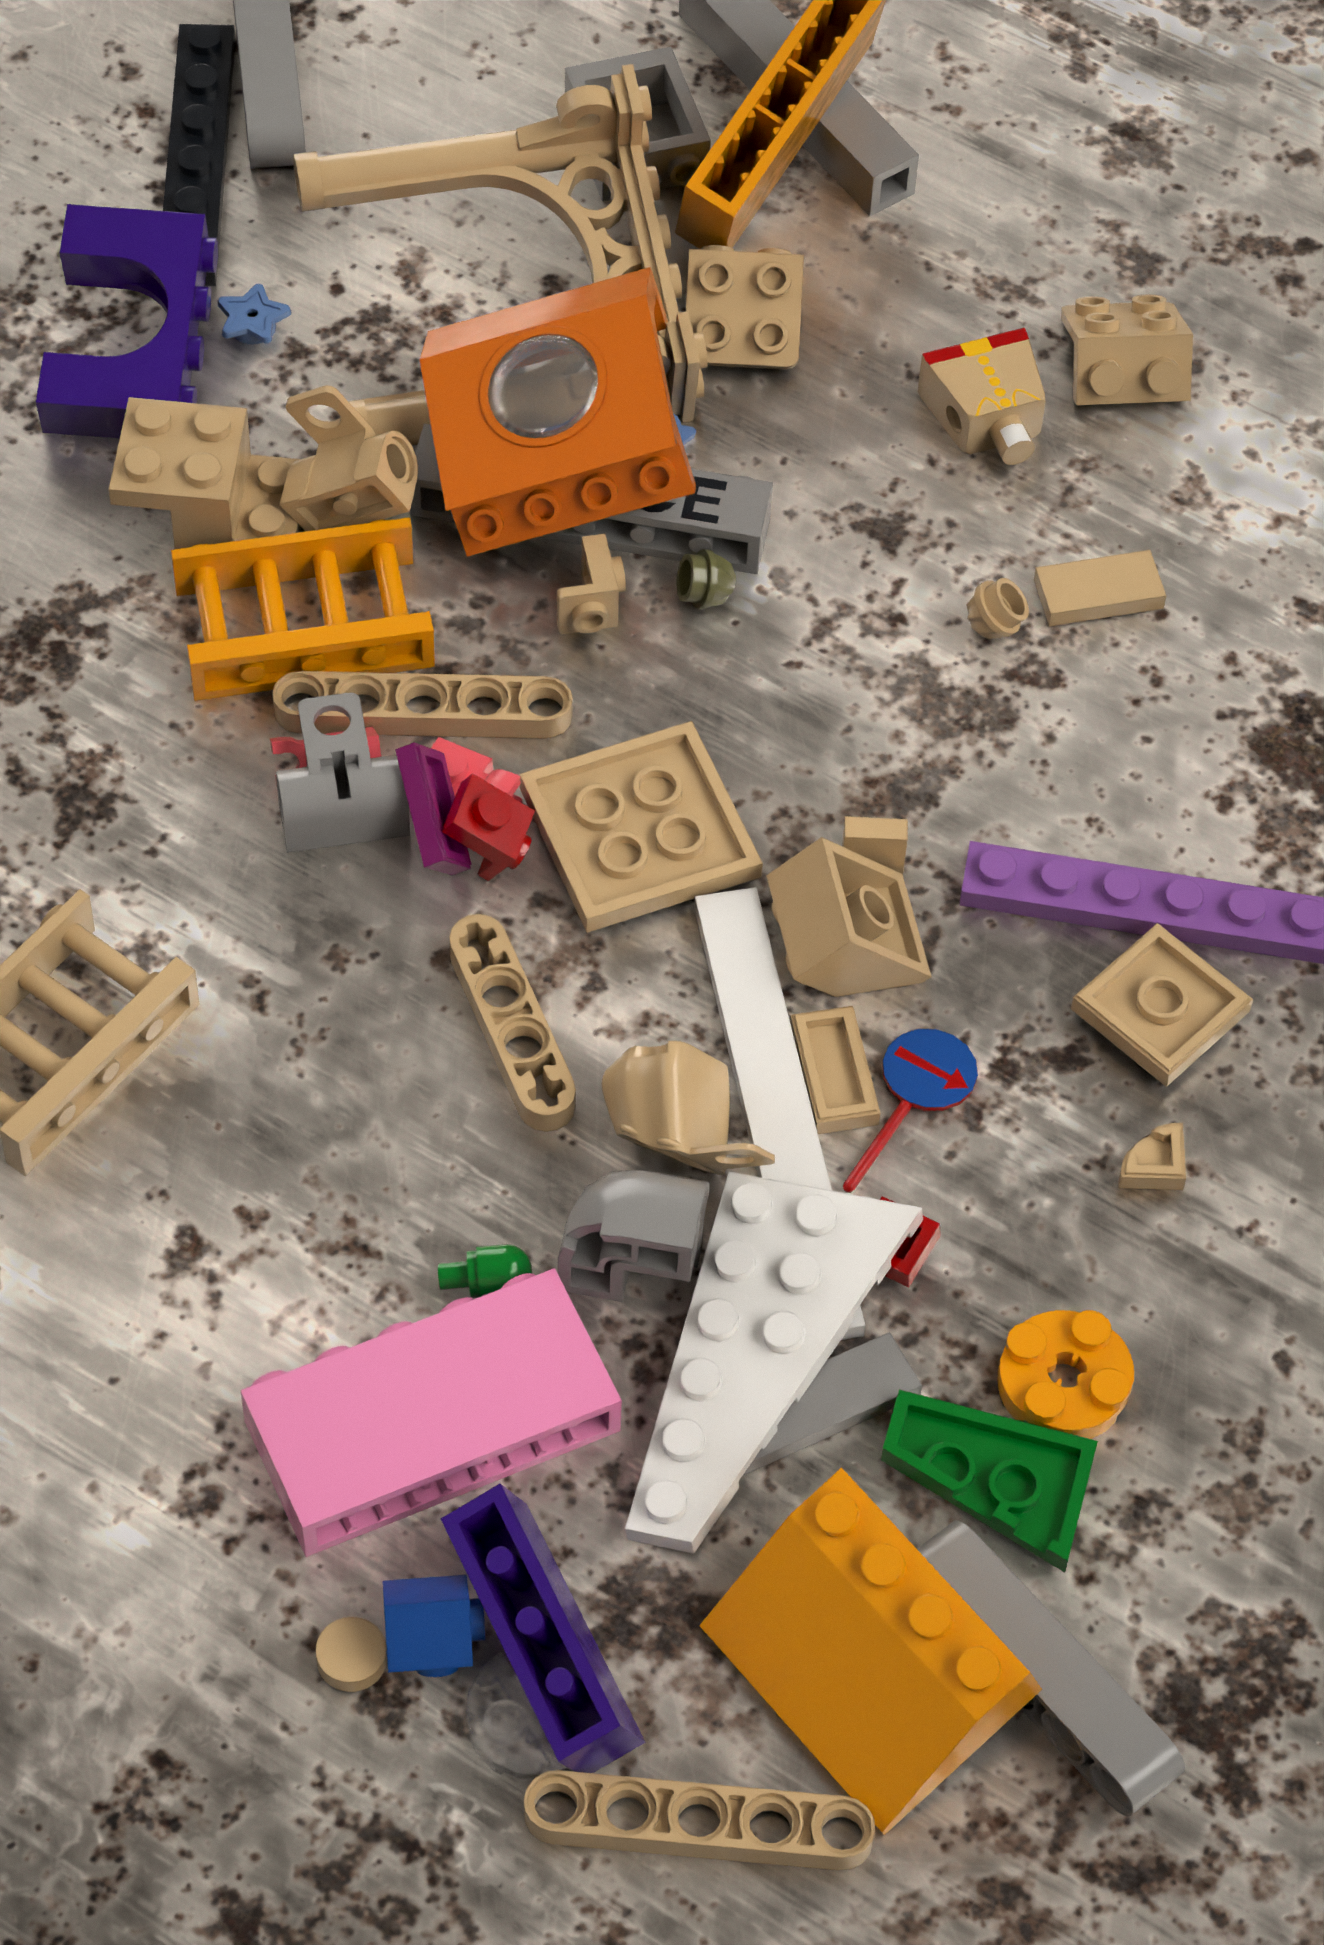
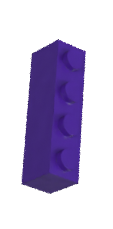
M500 1483L442 1517L441 1521L558 1762L574 1772L594 1773L646 1743L528 1505Z

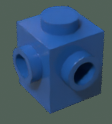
M467 1575L383 1581L388 1673L417 1671L418 1674L426 1677H443L457 1672L459 1667L473 1666L472 1641L486 1640L484 1608L480 1599H469Z

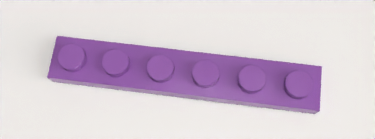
M970 841L960 906L1144 935L1158 923L1179 941L1324 964V897Z

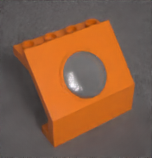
M651 267L428 331L419 359L445 510H451L467 557L695 493L696 483L674 418L657 331L666 329L668 319Z

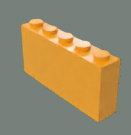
M813 0L686 184L675 234L698 249L708 245L734 247L873 43L886 0Z

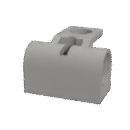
M342 693L302 699L298 704V713L307 767L276 771L278 803L287 853L410 836L409 804L397 756L370 758L359 696L355 693ZM338 711L344 713L349 718L350 725L347 730L340 734L326 735L316 729L314 722L324 712Z

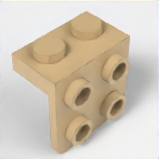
M708 245L701 249H689L686 311H689L693 333L702 332L704 335L708 366L789 370L797 365L800 344L804 255L792 254L790 251L780 248L760 249L758 252L735 251L728 246Z
M1146 294L1133 297L1132 303L1110 304V300L1106 298L1091 296L1078 298L1075 301V305L1061 307V321L1074 342L1073 400L1076 405L1191 401L1193 333L1173 303L1166 302L1167 299L1163 296Z

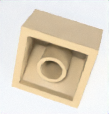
M821 837L766 875L773 899L772 912L779 923L787 952L785 956L786 965L795 981L831 996L839 997L920 984L932 977L902 873Z

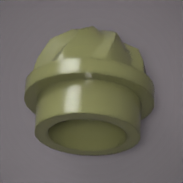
M701 549L697 554L683 555L678 566L676 579L679 599L683 602H692L696 609L704 610L711 606L724 604L728 596L733 593L737 581L732 564L709 549Z

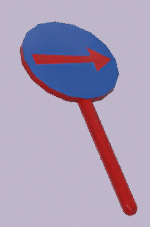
M916 1029L901 1034L888 1046L882 1061L883 1080L891 1093L901 1102L843 1183L845 1192L851 1193L856 1189L912 1107L923 1111H944L960 1105L972 1094L978 1078L977 1062L969 1047L957 1037L937 1029Z

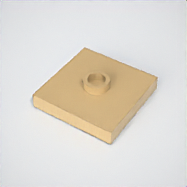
M1157 923L1073 997L1071 1010L1167 1087L1250 1012L1253 999Z

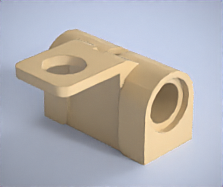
M322 386L287 399V412L318 443L316 455L297 460L290 465L279 504L305 531L370 523L410 511L418 478V464L413 447L403 434L398 431H389L376 436L373 427L333 386ZM313 405H326L336 410L340 418L330 422L321 421L313 417L309 413L308 408Z

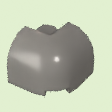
M647 1170L612 1171L586 1186L568 1217L558 1255V1275L566 1291L623 1302L629 1271L690 1282L693 1267L698 1268L702 1250L704 1216L710 1191V1182Z

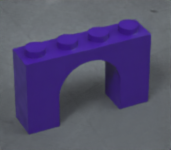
M67 204L59 252L66 285L137 291L149 296L160 304L166 311L167 316L162 328L151 341L127 354L93 356L43 352L36 396L42 433L120 439L129 397L197 403L196 386H190L192 371H201L203 367L204 338L203 336H197L199 321L208 322L210 318L211 288L204 285L206 272H216L217 238H209L205 214Z

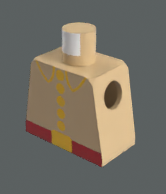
M1024 327L922 353L918 394L962 452L971 455L997 448L1003 462L1008 465L1022 463L1034 453L1035 445L1032 438L1041 433L1046 401L1030 340Z

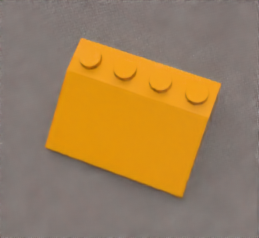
M842 1467L786 1518L699 1625L847 1794L868 1807L874 1817L875 1825L884 1835L1042 1690L1031 1672Z

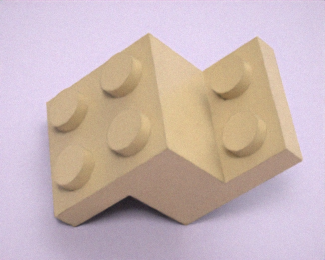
M129 397L109 485L110 505L170 510L175 549L188 548L197 544H217L298 533L301 526L279 504L290 465L300 459L251 455L247 408Z

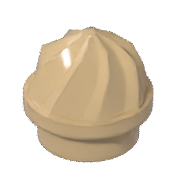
M1000 578L995 582L991 580L984 581L976 587L974 596L966 604L968 610L967 619L971 624V628L987 639L1009 637L1015 634L1020 629L1021 622L1027 619L1029 615V607L1024 594L1014 582L1007 578Z

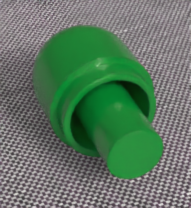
M511 1244L477 1246L476 1250L467 1251V1261L438 1263L440 1290L469 1287L471 1297L487 1295L501 1289L509 1280L516 1276L532 1273V1264L528 1255L519 1247Z

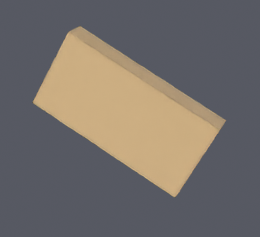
M1151 550L1035 568L1034 583L1049 627L1164 609L1166 593Z
M853 1006L790 1015V1024L817 1133L825 1134L879 1125L881 1113Z

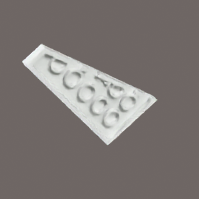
M735 1172L728 1173L626 1523L625 1531L628 1540L693 1554L696 1552L738 1491V1482L761 1448L764 1449L778 1431V1423L794 1401L799 1402L852 1325L855 1311L873 1285H879L889 1271L891 1259L907 1236L911 1238L922 1223V1207Z

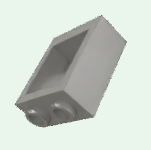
M672 47L566 67L565 93L573 88L584 85H599L610 90L611 75L621 74L622 65L633 64L638 86L647 85L651 107L668 103L681 133V136L649 142V152L643 153L646 167H656L660 190L684 186L688 183L710 151L711 139ZM593 179L602 202L611 200L609 187L602 181Z

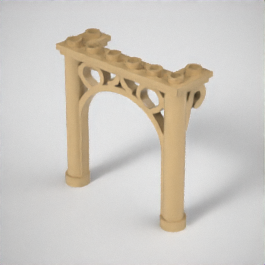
M633 64L622 65L621 74L611 75L610 90L599 85H584L573 88L558 99L556 103L558 116L515 130L319 157L316 151L293 154L296 187L302 212L468 188H501L524 194L540 202L554 212L569 227L586 256L592 283L651 267L668 319L666 329L657 331L672 410L675 415L681 416L682 423L694 420L696 398L704 397V381L701 368H707L708 366L707 348L703 333H693L689 311H678L676 298L682 297L680 271L677 263L668 264L665 249L671 248L669 222L666 214L657 215L654 201L660 200L658 173L655 166L646 167L643 154L649 152V135L646 121L652 119L651 99L647 85L638 86ZM565 170L558 185L536 174ZM586 179L602 181L609 187L612 202L607 207L599 210H590L582 207L570 197L575 185ZM624 212L632 246L616 242L606 231L620 221ZM607 264L611 266L609 273L607 271ZM583 352L555 360L551 364L526 375L495 380L492 391V406L497 421L509 431L579 421L590 408L598 385L596 367L575 373L590 356L589 353ZM425 390L348 401L373 427L376 436L389 431H398L413 446L418 445L424 424L431 425Z

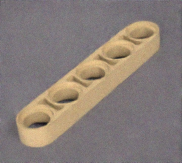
M298 671L281 677L276 682L272 692L276 721L289 732L302 734L298 711H293L284 704L288 697L298 693L309 694L313 697L342 693L370 695L378 701V705L369 712H363L365 727L373 726L378 735L545 739L564 733L570 726L573 715L571 690L561 680L548 676ZM417 696L432 697L440 704L436 710L427 714L414 713L406 706L411 699ZM488 697L496 700L501 707L490 715H478L470 711L467 705L476 698ZM548 698L558 702L562 708L558 713L544 717L534 714L528 707L538 699ZM328 711L319 715L314 725L318 731L325 734L347 730L350 720L344 713Z
M557 1770L547 1771L535 1777L527 1786L524 1796V1818L530 1833L542 1842L562 1846L840 1871L850 1870L863 1864L870 1855L876 1830L874 1817L867 1806L857 1799L839 1795ZM556 1791L566 1793L574 1800L577 1806L575 1814L569 1820L553 1824L539 1817L535 1806L543 1795ZM621 1798H632L645 1806L648 1817L642 1826L634 1830H623L610 1822L607 1817V1810L613 1802ZM696 1804L710 1807L719 1818V1826L713 1833L707 1836L697 1837L688 1834L682 1829L678 1820L679 1815L685 1808ZM763 1811H775L787 1818L791 1826V1832L780 1842H763L755 1837L750 1829L751 1820ZM845 1817L858 1824L863 1838L855 1847L840 1850L833 1848L825 1841L822 1836V1827L833 1818Z

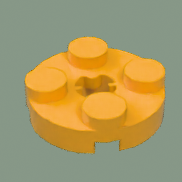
M1070 1310L1048 1311L1015 1325L1009 1331L998 1368V1390L1005 1408L1015 1420L1023 1422L1025 1420L1030 1424L1092 1439L1106 1432L1116 1422L1117 1416L1127 1405L1134 1382V1364L1125 1342L1112 1330L1111 1323L1103 1314L1094 1310H1085L1080 1313ZM1067 1364L1078 1369L1081 1374L1077 1375L1076 1386L1062 1387V1379L1059 1378L1056 1382H1053L1048 1373L1053 1372L1056 1369V1365Z

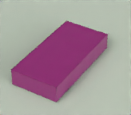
M415 742L395 749L424 868L451 876L471 869L470 865L472 863L468 848L441 832L455 798L444 753Z

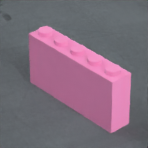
M555 1268L538 1275L526 1273L509 1280L501 1289L476 1299L471 1297L457 1299L446 1305L440 1313L415 1323L407 1321L395 1323L385 1328L376 1338L350 1348L348 1346L331 1348L320 1354L312 1363L289 1372L282 1370L269 1372L255 1380L250 1387L241 1390L244 1422L305 1557L621 1431L622 1400Z

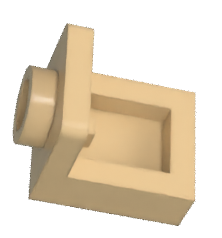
M606 534L583 536L581 576L584 585L564 587L557 591V625L560 634L593 633L605 628L618 627L619 592H625L626 590L625 572L621 556L611 557Z

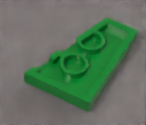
M899 1389L884 1441L881 1461L1065 1573L1098 1441Z

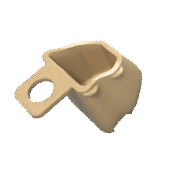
M668 1041L665 1045L655 1047L634 1046L627 1049L605 1070L601 1082L602 1091L617 1136L637 1146L662 1153L689 1166L717 1175H724L726 1169L763 1166L775 1163V1155L757 1145L750 1143L728 1144L730 1115L728 1066L696 1047L681 1041ZM728 1154H739V1155H746V1156H750V1157L729 1158V1157H727V1155H728Z

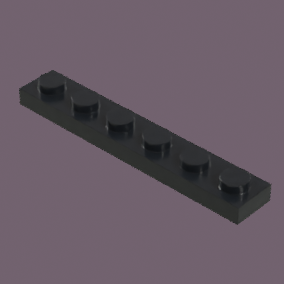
M179 24L163 211L205 214L208 236L218 240L219 257L235 53L234 25ZM218 261L215 273L206 272L204 286H216Z

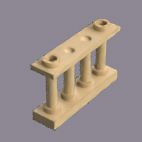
M81 889L64 905L54 906L45 915L40 927L0 965V1046L47 1080V1083L28 1101L22 1100L17 1102L0 1089V1122L2 1123L0 1136L7 1164L24 1176L32 1171L200 1005L196 970L178 957H175L160 973L153 972L149 974L92 934L95 931L90 895ZM75 952L133 993L135 997L116 1015L110 1014L105 1016L49 975L71 953ZM32 994L89 1035L91 1040L73 1057L62 1059L5 1017L23 999Z

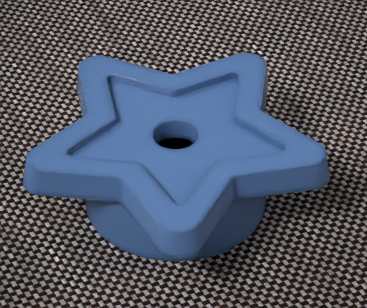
M255 284L244 296H223L218 300V307L228 317L222 330V336L226 339L234 337L245 344L270 343L276 331V323L287 318L292 313L289 305L269 300L262 284ZM257 314V316L255 317H249L247 315Z

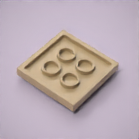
M692 721L519 774L521 781L519 785L520 791L527 806L535 811L533 815L534 821L587 933L695 899V896L711 894L762 877L763 863Z

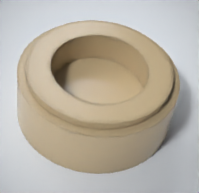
M359 1617L340 1618L325 1627L316 1643L317 1667L321 1677L331 1687L345 1692L361 1691L375 1684L384 1673L387 1663L386 1642L379 1628L372 1622Z

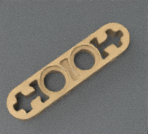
M482 914L468 915L458 920L451 929L449 945L452 966L519 1116L526 1125L534 1130L544 1132L558 1130L566 1126L574 1116L576 1108L574 1080L505 929L499 921L491 916ZM478 939L482 946H488L490 966L482 969V961L477 950L473 946H468V942ZM502 985L515 990L518 998L509 1006L495 1007L487 1003L483 995L488 989ZM519 1036L532 1037L541 1045L540 1051L529 1058L515 1057L505 1047L510 1040ZM543 1074V1085L551 1098H557V1104L547 1107L543 1099H536L535 1078Z

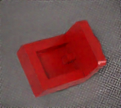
M472 773L460 783L441 832L484 857L477 875L490 881L507 867L512 870L515 869L526 856L532 841L531 837L526 835L535 811Z

